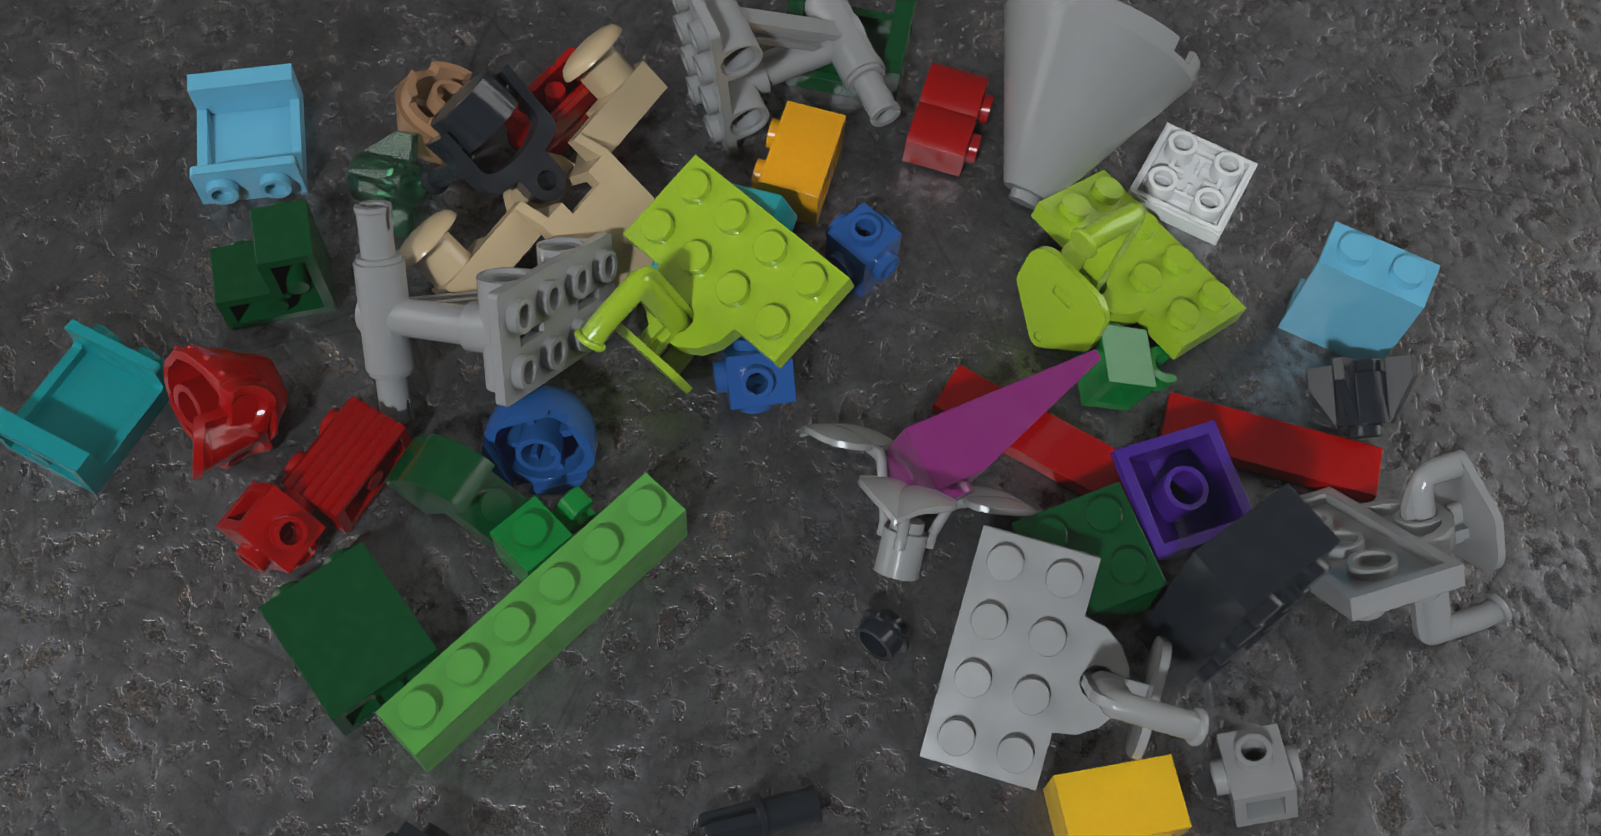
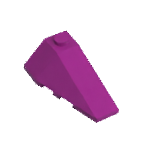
M1092 350L904 428L886 450L888 477L906 482L907 485H918L938 490L956 501L968 496L973 492L970 484L1101 359L1097 350Z

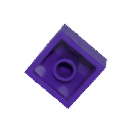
M1214 420L1116 449L1110 453L1135 516L1156 560L1178 559L1192 555L1194 551L1252 509Z

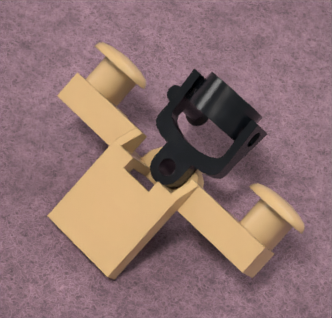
M610 24L598 29L574 50L562 72L565 82H571L578 78L598 99L586 113L589 117L588 120L567 142L576 151L569 160L562 155L545 151L556 131L555 119L508 64L493 72L489 69H484L477 73L436 113L430 126L439 135L433 137L425 146L444 161L445 164L432 163L423 168L420 180L424 189L432 194H441L447 190L449 185L466 180L479 194L485 197L503 192L507 212L484 238L476 239L468 249L464 248L448 232L457 216V213L451 210L443 209L433 214L407 237L399 248L402 256L405 257L406 270L411 266L416 268L434 285L431 290L435 294L476 291V275L479 272L493 268L514 267L541 235L545 239L554 237L588 239L599 232L610 233L612 236V250L617 256L618 263L614 278L615 289L635 269L652 265L653 261L636 248L623 233L655 198L613 156L612 152L668 87L644 61L631 65L613 46L622 32V27ZM518 107L528 116L530 121L529 130L522 145L514 156L500 169L489 175L482 173L467 155L490 138L509 118L515 108ZM587 182L592 187L572 212L562 202L555 204L570 186Z

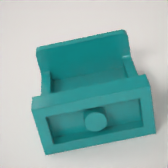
M71 319L64 328L73 339V345L16 415L0 407V442L7 449L97 495L169 402L164 383L165 360L146 347L140 346L135 351L123 345V341L115 333L100 324H94L92 328H89Z

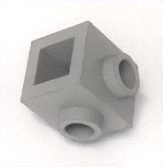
M1243 724L1234 727L1227 733L1216 734L1219 758L1209 759L1211 775L1217 796L1229 795L1236 826L1243 827L1298 817L1295 782L1303 781L1302 767L1296 746L1294 744L1284 746L1278 724L1265 726Z

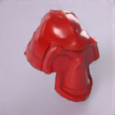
M193 344L174 346V350L164 361V383L171 407L182 428L193 441L191 480L203 479L204 474L211 472L216 466L222 469H230L247 456L270 452L273 449L272 442L270 441L278 433V426L289 400L282 377L272 359L255 353L235 352L225 348H207L194 346Z

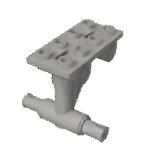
M671 0L678 13L673 16V21L678 36L684 45L679 47V52L689 75L685 77L689 95L695 106L703 104L707 112L706 115H703V120L713 144L722 142L729 157L738 154L737 140L756 133L768 122L770 113L761 96L771 92V86L830 63L833 64L846 90L858 95L873 126L882 127L897 119L901 113L900 105L895 101L884 81L886 75L885 65L871 45L860 19L854 14L849 4V0H806L804 10L807 17L739 7L736 0ZM759 44L776 47L762 52Z
M369 200L359 202V204L353 206L354 213H356L360 253L355 255V260L353 261L357 295L355 321L362 336L366 372L376 381L379 412H383L387 417H392L396 422L402 424L409 423L410 420L415 419L409 376L414 373V368H416L414 338L459 344L469 352L482 353L486 389L495 393L497 405L510 407L593 351L579 342L574 332L577 328H583L593 313L615 290L614 278L618 263L617 256L612 250V236L610 233L599 232L588 239L554 237L541 240L536 244L537 267L533 269L501 267L484 270L476 275V291L409 297L405 257L402 256L399 250H395L391 216L392 203L385 200ZM614 330L606 341L614 337L617 332Z

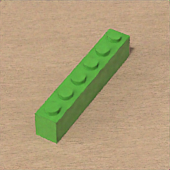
M644 473L375 713L396 740L429 773L688 536L686 509L652 477Z

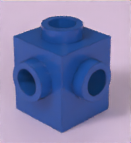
M864 202L849 215L842 213L837 216L826 231L825 259L851 279L855 286L852 291L860 298L876 284L888 279L900 263L898 254L902 233L898 231L897 226L888 216L876 213Z
M740 337L727 348L721 350L722 360L712 361L716 393L726 392L731 410L740 409L743 413L758 414L771 410L774 404L797 402L792 357L779 369L744 338Z

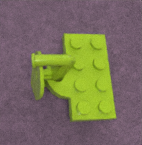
M695 154L623 233L636 248L658 265L657 269L647 265L632 271L593 313L583 328L575 330L574 335L579 342L596 352H604L606 349L605 341L615 330L663 375L688 394L693 388L679 374L695 355L705 356L724 350L740 337L744 338L769 361L781 369L855 286L847 275ZM640 302L645 307L649 325L637 337L621 322ZM667 345L670 346L671 348L662 356V358H660L663 352L668 348Z
M1105 170L1039 201L1031 214V217L1062 247L1060 252L1050 246H1041L1033 250L1017 274V286L1028 334L1032 343L1039 348L1085 352L1097 344L1107 329L1109 322H1117L1124 327L1137 323L1143 330H1147V334L1175 360L1236 322L1246 310V307L1224 284L1217 280L1187 248L1182 246L1142 204L1138 203Z

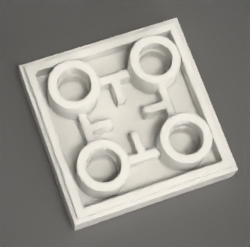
M1167 122L1128 193L1155 218L1216 246L1258 164Z

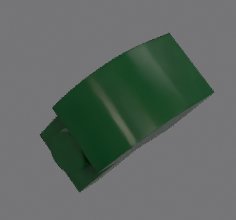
M436 434L415 436L383 481L425 514H447L487 546H494L489 532L528 500L492 472L495 464L455 440Z

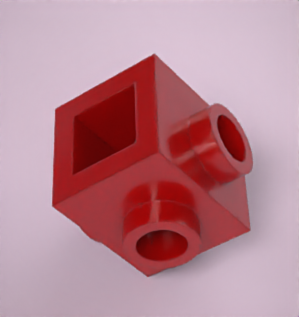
M255 481L250 483L215 526L240 546L236 550L235 555L245 564L263 574L267 569L290 574L293 569L304 565L315 553L318 546L316 540L326 528L311 515L315 509L314 505L298 492L290 488H286L283 492L275 484Z

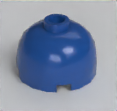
M542 384L510 407L497 405L494 408L487 422L481 453L482 456L495 464L492 472L511 487L515 479L521 483H533L534 485L530 488V493L541 495L564 493L580 486L587 479L588 470L594 465L598 443L597 429L589 409L576 395L560 387Z

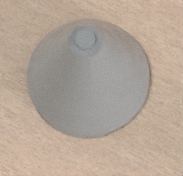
M1006 0L1004 5L1003 183L1011 190L1008 197L1022 206L1035 209L1039 201L1074 185L1191 88L1200 69V60L1197 54L1189 51L1186 60H1184L1174 51L1180 40L1176 33L1152 17L1119 0Z

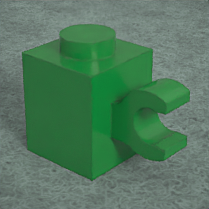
M1109 322L1107 329L1093 348L1085 352L1073 351L1075 358L1096 349L1101 357L1078 381L1081 405L1129 411L1152 391H1164L1177 381L1176 375L1166 374L1158 369L1157 366H1161L1171 357L1160 346L1150 349L1147 330L1124 327L1120 323Z
M577 486L558 502L551 513L536 496H533L489 532L499 559L523 582L573 537L572 534L586 526L596 516V513L590 508L594 504L593 500Z

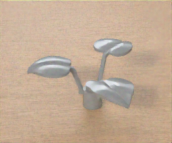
M847 423L808 424L801 428L800 438L810 435L835 447L865 451L875 459L877 476L860 475L858 484L879 508V524L876 534L881 536L874 570L888 578L901 581L918 580L925 548L934 549L937 535L950 514L956 509L969 507L978 512L1010 516H1031L1040 512L1017 497L991 487L971 485L973 492L963 499L956 501L938 490L918 485H907L906 482L888 477L886 450L893 440L870 428ZM938 513L929 530L924 532L925 522L915 517Z

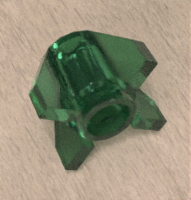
M395 131L354 157L347 171V185L352 197L359 202L369 200L391 202L394 236L407 239L414 231L415 212L407 211L406 209L417 206L423 200L426 190L420 180L422 169L413 162L418 160L419 134Z

